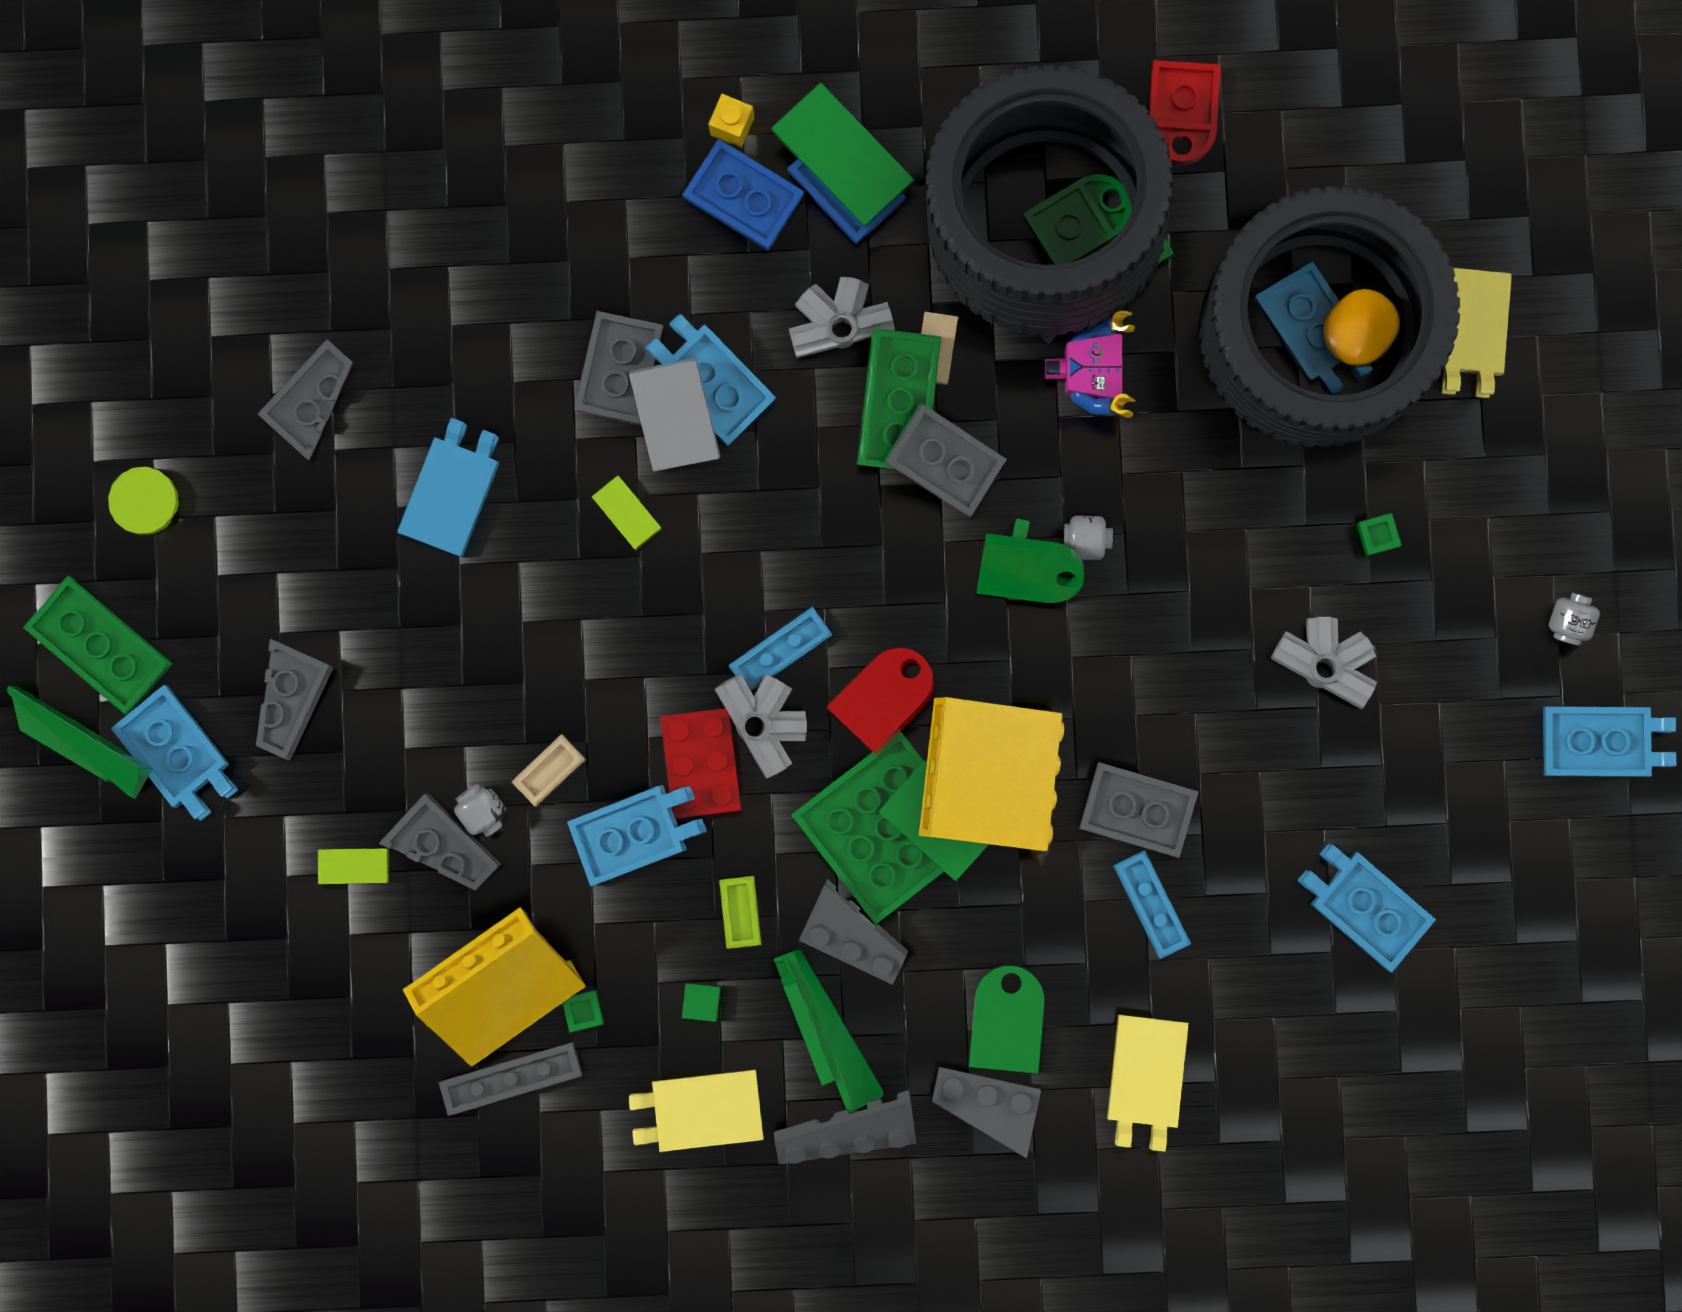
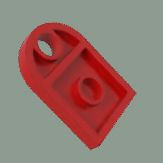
M1153 60L1149 116L1155 119L1158 124V130H1161L1164 135V144L1168 146L1169 158L1172 164L1187 165L1197 162L1209 152L1214 143L1218 117L1221 66L1219 64ZM1176 139H1185L1190 144V152L1184 155L1177 154L1172 148V142Z
M906 648L890 649L878 655L827 706V709L866 747L877 755L928 704L934 691V675L928 662L919 653ZM910 663H917L921 666L920 673L914 678L903 676L904 667Z

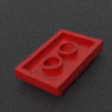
M726 708L661 716L669 792L690 786L695 797L694 800L672 807L675 819L742 811L731 721Z

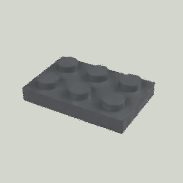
M597 311L574 410L584 414L642 426L629 372L656 365L657 360L645 347L654 338L661 342L664 326Z
M919 404L884 460V463L964 515L971 517L1005 463L1006 458L924 404Z
M1098 762L1079 829L1180 858L1198 791Z

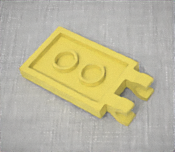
M1453 268L1456 275L1454 281L1458 283L1459 289L1457 297H1460V308L1458 309L1460 323L1457 325L1459 329L1457 339L1453 342L1455 344L1454 349L1448 357L1449 361L1446 367L1443 369L1441 394L1456 395V391H1460V372L1477 374L1475 397L1490 398V395L1494 394L1495 389L1494 375L1501 376L1504 374L1512 274Z
M1118 1015L1107 1114L1108 1120H1117L1116 1146L1131 1147L1132 1123L1152 1125L1149 1149L1166 1151L1167 1127L1178 1128L1188 1023Z
M756 1069L653 1081V1092L636 1093L629 1096L630 1110L655 1107L656 1127L633 1129L634 1145L659 1141V1151L663 1152L764 1139Z

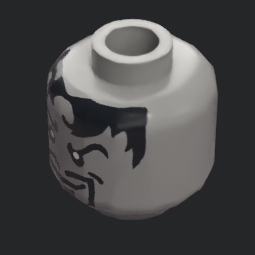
M476 784L456 798L458 804L455 806L454 812L469 834L477 835L483 832L487 837L503 826L500 819L505 815L506 808L491 787H480L479 784Z

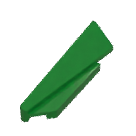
M8 686L7 691L13 699L20 731L107 782L112 781L128 796L136 799L153 770L151 767L127 754L126 750L21 688Z
M795 950L774 958L784 990L821 1085L836 1081L845 1108L849 1113L881 1098L884 1094L882 1088L802 951Z

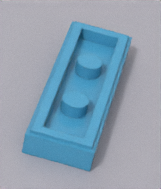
M811 607L728 666L735 676L742 675L752 692L758 688L765 674L774 677L830 638L832 634L815 609Z
M1145 850L1113 865L1158 958L1161 959L1190 945L1191 942Z

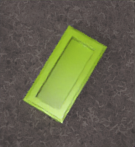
M619 476L615 477L592 496L594 501L635 550L662 529Z
M389 849L318 850V884L389 883Z
M754 876L719 880L727 949L761 945Z

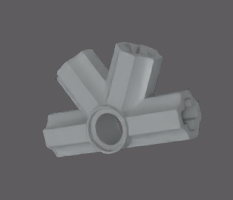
M840 277L834 301L817 284L813 285L795 304L812 323L789 329L796 358L833 348H847L855 342L872 338L873 328L895 331L888 303L885 302L863 308L869 284L851 277ZM839 323H845L850 326L851 333L846 337H837L832 331L834 326Z
M1331 617L1308 618L1306 620L1307 643L1286 631L1271 656L1272 660L1305 677L1313 687L1324 688L1360 709L1365 706L1377 682L1355 669L1374 659L1376 655L1369 639L1361 631L1338 644V619ZM1317 663H1324L1329 666L1331 670L1330 678H1324L1318 674L1316 670Z
M739 674L715 688V691L765 778H769L792 764L780 741H805L807 732L805 711H780L792 688L779 680L765 674L753 695L742 675ZM751 717H758L762 724L761 730L757 735L750 736L745 730V723Z

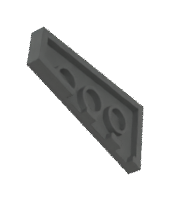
M909 1090L898 1093V1099L883 1104L881 1099L867 1103L868 1109L850 1114L848 1110L834 1113L830 1121L824 1123L815 1119L774 1132L779 1164L799 1163L812 1159L833 1158L839 1155L867 1153L872 1150L892 1147L901 1148L906 1145L917 1144Z

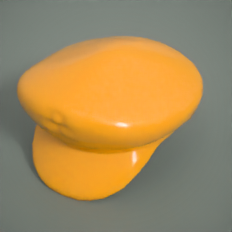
M1370 289L1353 291L1342 298L1326 316L1323 325L1325 345L1334 357L1348 365L1362 366L1373 363L1380 359L1396 340L1400 330V316L1395 305L1380 292Z

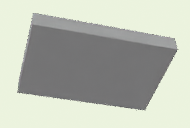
M697 357L629 372L653 471L719 459V447Z

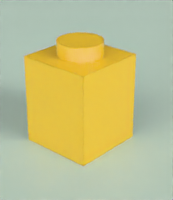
M721 94L708 124L710 135L742 148L755 118L753 106Z

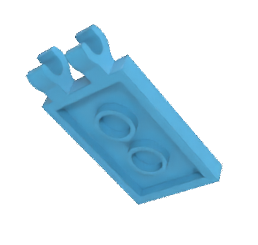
M1312 261L1256 295L1254 301L1308 383L1318 378L1324 393L1335 396L1342 392L1341 390L1344 386L1332 369L1343 362L1334 357L1326 347L1323 338V325L1326 316L1339 300ZM1370 364L1362 366L1349 365L1353 376L1358 382L1368 377L1370 372L1373 371Z
M681 314L677 315L669 325L686 342L673 355L657 338H654L645 349L661 364L697 357L715 434L728 446L776 397L705 324L696 330Z
M451 418L444 441L434 437L397 532L463 558L499 466L498 461L490 459L499 437L496 434L483 430L478 441L476 453L461 448L459 445L467 425L462 421Z
M163 685L111 728L135 759L153 769L148 777L170 805L178 808L183 803L194 819L198 818L201 821L212 812L196 794L209 781L221 797L225 796L228 799L238 791L234 783L222 772L230 765L166 685Z
M1543 707L1544 776L1651 777L1652 767L1676 766V752H1651V732H1676V718H1651V707Z
M663 785L657 786L568 821L569 829L590 886L600 884L687 850L683 840L707 832L703 819L694 820L678 827L672 807L695 799L691 787H683L666 794Z
M1327 844L1320 852V855L1339 871L1328 884H1325L1312 871L1307 870L1304 871L1297 881L1317 896L1311 903L1316 910L1387 971L1393 972L1436 919L1358 852H1354L1348 858L1336 846Z

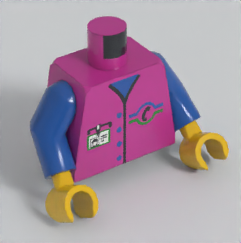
M1118 311L1113 315V318L1105 322L1100 321L1096 326L1089 329L1087 327L1075 334L1071 342L1066 344L1065 359L1045 360V379H1065V395L1071 397L1073 403L1093 415H1115L1118 413L1123 417L1131 418L1133 413L1129 410H1123V407L1127 402H1135V399L1127 394H1122V334L1117 333L1118 331L1126 333L1134 331V325L1123 326L1124 318L1133 315V313Z

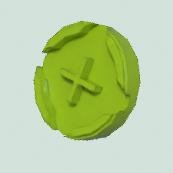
M149 467L132 468L122 473L112 484L108 497L109 510L115 522L126 531L138 535L155 534L165 529L171 523V519L174 517L179 506L178 492L172 480L159 470Z

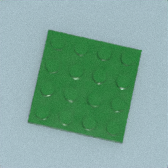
M901 731L877 755L873 752L792 814V817L874 924L880 922L944 872L878 813L923 762V759Z

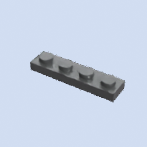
M574 1042L443 1080L439 1082L447 1114L450 1116L582 1076L583 1073Z

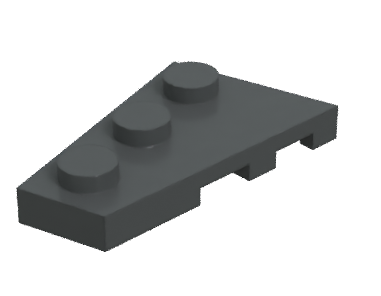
M326 340L263 407L258 415L310 461L353 362L329 340Z
M270 639L269 669H266L264 682L267 685L265 700L261 705L256 746L290 761L333 667Z
M429 793L424 794L379 843L389 849L393 848L407 855L408 858L416 862L426 864L438 870V873L473 890L479 889L502 865Z
M827 879L799 941L893 985L908 950L880 925L871 923L859 912L860 908L853 901L850 900L848 902L835 891L836 886Z
M939 1066L932 1102L1027 1158L1041 1089Z

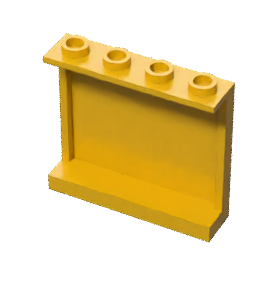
M948 697L934 698L919 836L1047 851L1053 837V827L1050 824L1051 812L1057 802L1054 785L1055 776L1058 775L1061 765L1058 748L1059 742L1064 735V724L1061 722L1062 713Z
M518 908L403 989V992L416 1016L472 1067L586 986L570 960L566 962L538 933L527 914L521 908Z

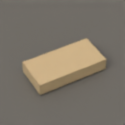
M924 312L921 334L941 336L936 383L948 385L958 317Z
M561 734L512 783L537 807L586 759Z

